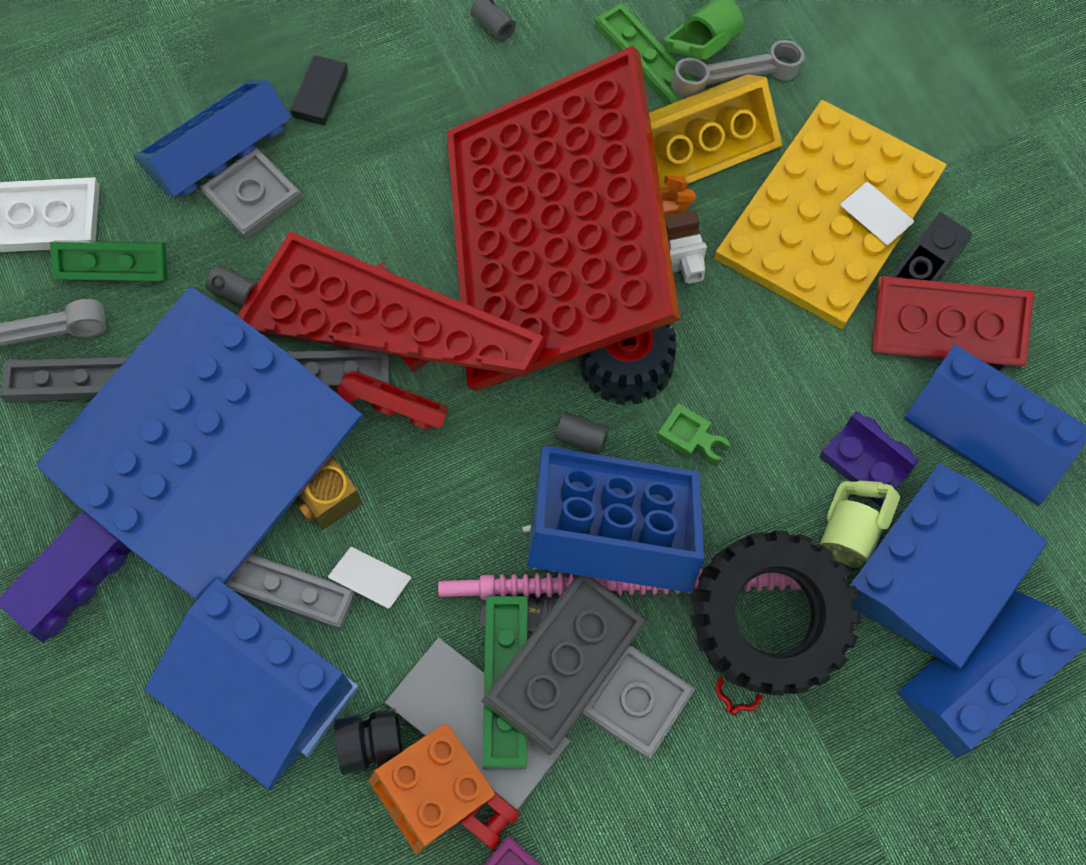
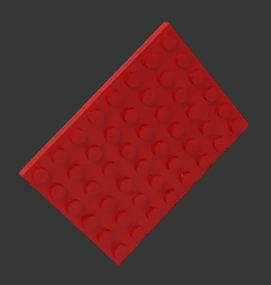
M630 46L447 131L460 302L543 336L547 344L531 372L680 320L641 55L634 46ZM466 367L467 387L474 391L522 376Z

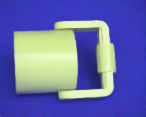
M860 480L858 482L845 481L841 483L828 511V525L819 546L824 545L833 552L831 557L833 561L843 563L847 567L862 569L874 553L883 529H888L900 500L899 493L891 485L883 484L882 482ZM850 494L874 498L886 497L880 513L867 505L848 500Z

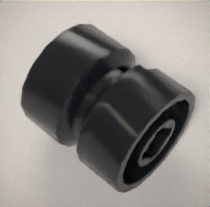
M395 708L372 712L369 720H363L360 715L335 718L336 751L342 775L365 772L370 763H375L379 768L403 751L400 726Z

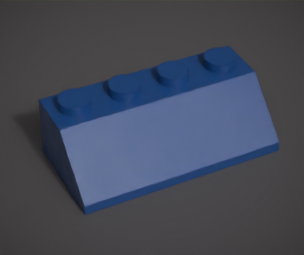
M249 80L135 154L134 157L165 194L171 196L178 194L179 197H184L198 187L196 182L204 176L208 175L211 178L224 171L228 167L225 162L237 155L238 158H242L254 151L256 148L254 143L262 137L266 136L267 139H270L281 133L285 129L283 123L292 117L269 80Z
M956 344L947 354L903 419L1037 506L1048 496L1086 443L1085 424Z
M1015 591L961 671L936 658L900 689L897 694L957 759L977 746L1085 648L1086 637L1060 610Z

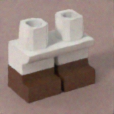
M691 210L665 216L673 272L681 271L685 283L688 284L702 281L705 275L704 258L707 246L705 242H702L697 211Z

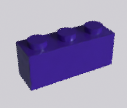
M83 511L0 596V608L30 634L44 643L49 637L55 636L64 628L67 618L79 605H84L95 595L97 586L108 574H113L122 567L126 560V555L131 550Z

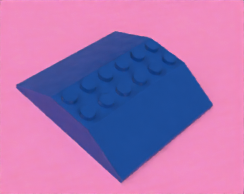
M190 286L38 461L36 466L75 504L129 549L198 600L216 578L225 585L364 416L291 355L233 312Z

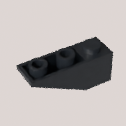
M939 212L892 277L939 282L970 242L972 232ZM877 297L875 298V300H874V301L872 302V304H871V305H873L874 307H876V299H877Z

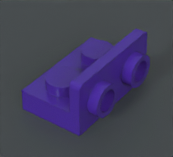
M858 411L850 417L847 425L822 450L819 456L848 481L882 482L883 484L891 485L895 490L910 475L919 462L907 445L894 441L882 431L881 426L874 419L867 416L864 417ZM886 497L869 498L881 507Z

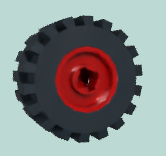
M670 324L580 355V368H582L584 381H589V388L594 393L601 390V398L608 402L611 397L617 398V404L625 405V400L632 399L634 405L642 403L643 396H646L649 400L656 397L657 389L663 391L667 386L668 378L671 379L677 345L675 342V329L670 328Z

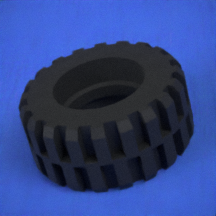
M788 531L759 532L732 543L712 558L708 567L703 569L698 578L700 582L697 590L693 591L691 603H694V615H691L692 628H695L698 639L696 642L700 651L705 652L709 659L708 663L715 671L722 673L726 680L749 691L783 696L784 694L809 691L808 688L813 685H822L831 679L829 674L834 669L840 670L848 659L844 655L848 648L855 647L858 638L857 635L853 634L854 624L861 623V610H854L853 603L854 598H859L855 585H848L845 576L849 574V571L844 564H836L831 558L833 552L826 546L818 547L812 544V538L802 534L796 536L789 535ZM778 573L792 578L801 586L810 604L811 622L805 638L798 646L783 653H767L753 647L742 636L736 622L735 606L740 591L750 580L761 574Z

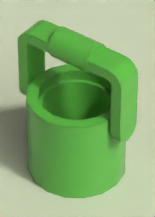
M711 0L686 19L685 23L664 38L667 52L690 58L708 59L742 33L744 18L742 12L732 0Z

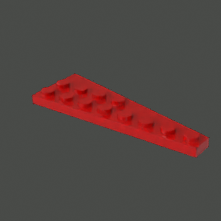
M291 231L237 315L261 334L522 376H529L547 344L544 337Z

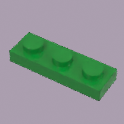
M54 240L50 242L52 279L165 281L168 279L166 242Z

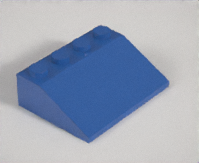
M542 446L529 535L527 567L692 593L704 561L700 473L698 471Z
M938 464L850 584V586H856L859 598L853 599L854 608L861 610L863 614L961 671L1046 547L1047 540L976 482Z
M216 578L188 610L144 690L267 789L271 790L353 686L340 670Z

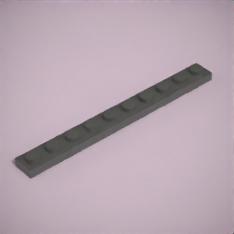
M367 350L286 352L335 392H337V386L342 377L348 371H358L390 384V354ZM129 357L5 360L0 396L5 402L93 399Z

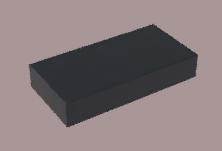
M314 55L290 109L292 117L325 125L348 73L347 63Z

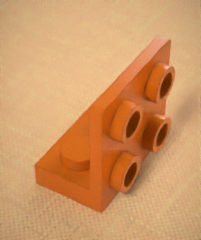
M446 723L374 770L368 781L416 855L431 845L437 837L495 795L490 784L453 730Z

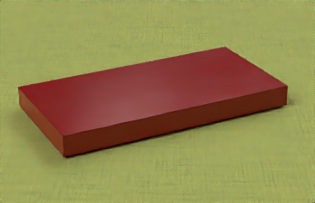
M881 276L878 281L871 352L945 359L956 344L988 364L1026 367L1035 291Z

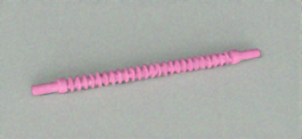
M700 569L693 589H697L700 581L698 578L703 571L702 569ZM538 573L535 574L534 578H529L528 574H524L522 579H518L516 574H513L511 579H506L503 574L500 575V579H495L494 575H481L479 580L439 581L438 593L439 597L480 596L481 600H486V596H506L508 594L512 596L523 594L528 596V598L529 594H535L536 598H540L541 594L546 593L547 597L551 598L553 593H558L560 597L575 578V574L564 577L563 573H559L556 578H553L551 573H547L546 578H540ZM778 573L761 574L744 586L746 592H749L751 587H755L760 592L764 586L769 591H773L774 586H778L781 591H784L786 586H789L791 590H803L795 580ZM594 578L610 592L616 591L618 596H621L623 591H628L629 595L632 596L636 590L640 591L641 595H645L646 590H651L653 595L657 594V590H663L664 594H668L670 590Z

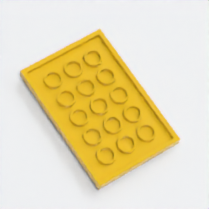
M821 100L718 247L714 259L843 330L906 230L889 245H886L840 204L863 184L869 182L910 218L914 219L943 174L947 164Z

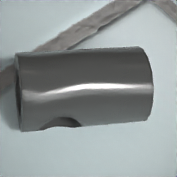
M476 0L471 8V15L492 36L502 42L512 35L516 22L503 9L496 6L493 0Z
M221 265L215 266L210 271L206 280L207 290L243 307L257 284Z
M565 411L558 425L555 438L600 455L609 433V427L595 424L590 420Z

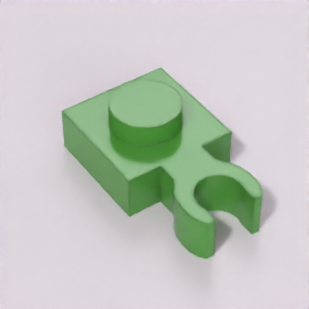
M679 403L659 430L656 438L689 459L694 451L697 450L702 453L708 463L715 466L719 465L721 457L714 454L711 448L720 447L727 452L730 446V442L726 438L707 433L711 422Z

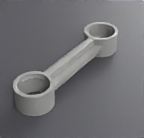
M780 40L772 45L769 53L709 65L696 58H684L678 61L675 66L671 87L677 95L687 98L705 91L706 85L731 81L746 74L756 76L770 74L778 80H792L798 75L804 60V51L795 42ZM777 57L786 58L790 60L792 64L784 63L778 60ZM681 75H691L696 77L699 81H688L684 79Z
M81 299L69 303L63 312L0 323V346L67 333L80 338L98 336L106 330L104 305L96 300Z

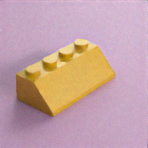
M746 74L649 112L661 190L667 189L663 182L665 176H684L689 184L783 146L767 77Z

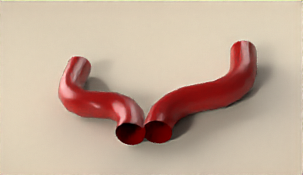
M718 678L715 693L720 700L725 702L726 712L737 715L740 710L754 711L759 707L763 696L757 694L752 705L738 704L732 709L731 700L721 692L724 679Z

